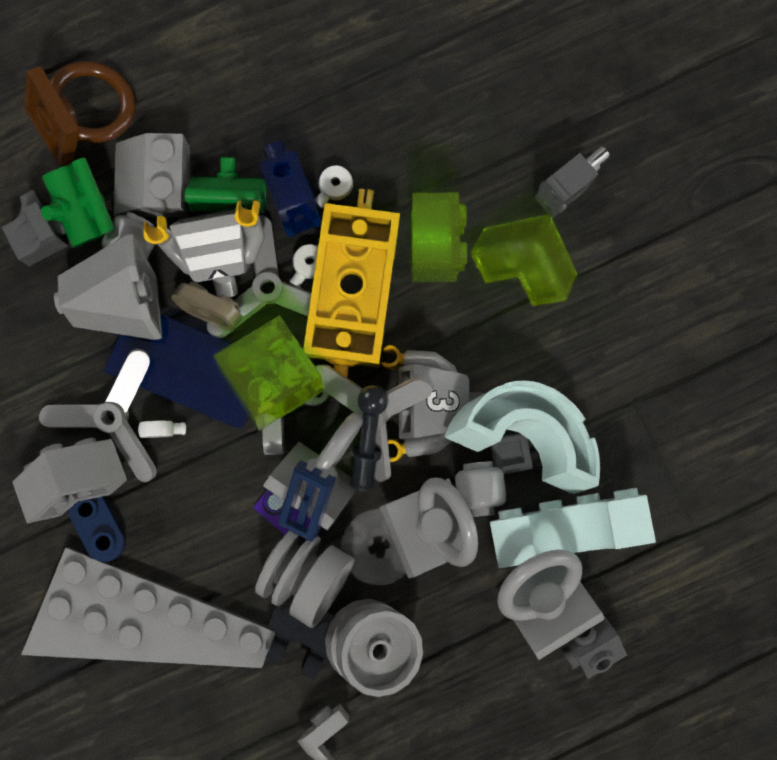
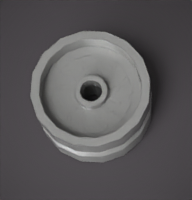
M373 599L353 601L339 610L330 622L325 638L326 654L334 670L363 694L376 697L395 694L407 686L419 671L423 656L422 637L415 624L386 603Z

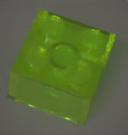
M459 192L412 193V282H456L459 272L464 271L465 265H467V242H460V235H464L467 211L466 204H459Z
M280 315L213 355L220 373L259 431L324 391L321 375Z

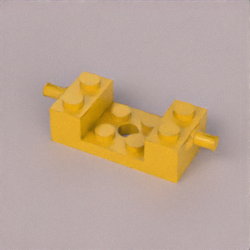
M359 189L357 207L324 204L303 354L306 358L325 360L334 365V369L346 378L348 377L349 367L361 365L379 368L400 223V213L371 210L374 191L369 189L365 204V189ZM349 274H355L363 281L362 289L356 294H347L341 288L342 279Z

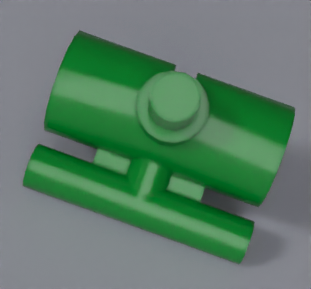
M86 158L75 160L71 165L55 169L42 176L52 200L50 205L42 207V217L46 221L54 219L59 222L61 221L72 248L103 237L106 233L115 230L105 205L104 195L98 189Z
M221 158L220 173L217 172V177L191 176L188 187L185 188V202H188L190 212L214 213L235 209L237 201H241L242 207L247 206V210H252L253 201L257 200L260 203L259 214H265L266 180L260 178H239V173H235V158Z

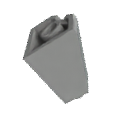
M133 234L120 238L58 276V292L54 293L55 306L59 314H64L73 327L153 340L162 338L157 276Z

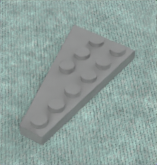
M67 547L63 552L21 655L262 668L276 631L263 624L108 562L97 561L88 554Z

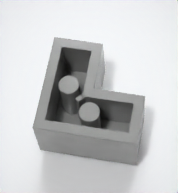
M88 438L77 442L74 446L63 448L62 444H53L43 448L39 452L40 456L33 462L25 465L24 471L12 483L26 522L32 523L62 516L79 501L110 495L125 483L127 478L112 439L96 442L95 438Z

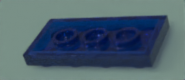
M160 315L161 339L153 340L119 335L104 372L118 377L128 354L132 350L142 349L148 353L150 364L139 387L243 430L269 370L270 360L163 315Z

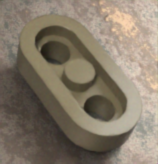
M190 282V284L181 283L172 295V300L182 310L226 331H234L242 319V315L238 311L240 307L234 300L224 295L216 297L209 294L204 287L195 282Z

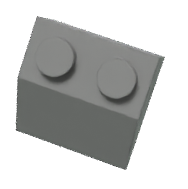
M145 133L116 143L114 216H125L127 212H131L140 217L188 218V202H185V188L189 184L190 145L183 134Z

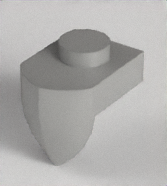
M341 704L333 710L328 705L319 711L310 720L314 725L297 740L304 751L314 760H333L323 743L349 721V715Z

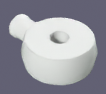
M341 166L326 168L319 177L318 184L321 193L314 199L315 204L323 208L329 199L341 200L348 196L353 188V178L350 172ZM338 180L340 184L334 186L332 182Z
M307 244L296 250L292 260L296 273L289 281L292 285L300 288L305 278H314L318 246ZM309 258L314 260L311 265L306 264V260Z
M145 421L139 423L138 432L140 438L171 437L173 434L185 435L186 424L184 422L173 423L172 421Z

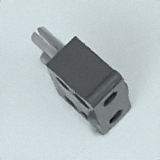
M600 147L587 159L579 153L540 184L539 191L534 198L551 218H554L558 213H562L569 204L587 190L598 176L597 171L600 169V164L609 158V152L607 151L595 160L606 148Z

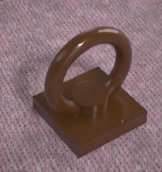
M79 61L62 67L50 80L41 66L27 71L23 108L61 168L74 161L78 140L88 143H101L121 135L133 120L135 99L130 85L117 71L101 63ZM82 76L97 77L106 81L115 89L120 98L121 105L117 118L110 124L99 128L79 125L72 104L66 96L61 95L63 87L72 79Z

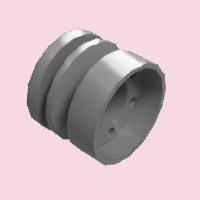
M289 530L283 539L276 544L264 563L255 587V593L263 598H267L273 593L271 603L276 606H280L293 595L294 599L291 603L289 614L310 628H313L323 618L338 596L352 570L355 559L333 545L328 547L318 557L316 554L321 541L319 536L310 541Z

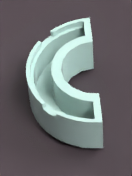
M513 381L498 386L464 405L456 413L447 428L445 438L476 452L500 442L506 429L519 432L528 438L539 452L543 466L542 481L571 494H576L599 485L600 457L595 437L590 439L582 423L586 420L585 417L567 397L544 384L533 381Z
M637 488L615 491V498L600 500L599 493L576 497L577 504L562 506L561 500L539 503L540 511L522 514L521 508L499 511V519L490 522L498 568L520 565L529 558L550 550L559 549L577 553L599 549H621L656 543L647 495H638Z

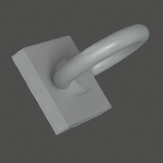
M359 413L350 414L320 455L298 442L269 475L263 486L285 501L294 468L300 460L308 463L306 469L312 471L315 467L322 470L320 476L323 478H327L329 474L336 477L321 526L328 530L356 491L351 486V477L335 466L363 424L362 415ZM304 480L302 481L294 507L297 510H300L308 484ZM318 487L316 488L314 498L308 513V517L310 519L312 517L320 492V488Z
M437 477L430 478L423 483L419 491L380 507L408 578L418 576L447 562L454 566L464 567L474 561L478 551L476 525L467 503L451 484L449 478L446 480Z
M550 550L529 558L508 575L498 593L497 602L501 613L515 622L538 660L604 620L601 610L580 582L582 577L581 561L570 551Z

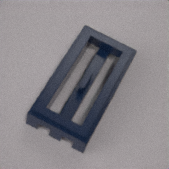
M300 460L294 468L278 525L313 541L318 535L336 477L329 474L327 478H323L320 476L322 470L315 467L312 471L306 469L308 463ZM304 480L308 484L297 520L294 522L291 520L302 481ZM318 487L320 488L318 499L309 527L306 528L304 526L316 488Z

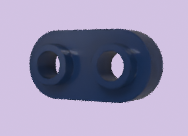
M104 496L79 501L68 509L69 517L87 552L93 559L108 562L122 555L126 548V536ZM86 502L90 503L93 508L92 514L88 517L84 516L81 511L82 505ZM102 536H107L110 540V546L107 550H103L99 546V539Z

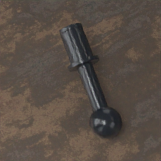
M377 385L364 387L360 391L357 400L358 406L364 414L360 445H356L351 449V456L354 458L351 486L360 491H367L374 487L376 464L382 455L381 450L375 447L379 415L386 410L389 399L386 391Z

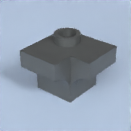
M34 190L20 196L22 203L20 214L14 221L1 227L18 260L27 266H31L68 246L63 237L66 233L61 221L59 222L55 219L46 221L42 217L41 209L47 204Z

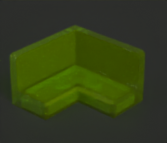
M550 214L486 227L483 229L471 252L485 283L518 277L532 306L566 301L577 276L575 267Z

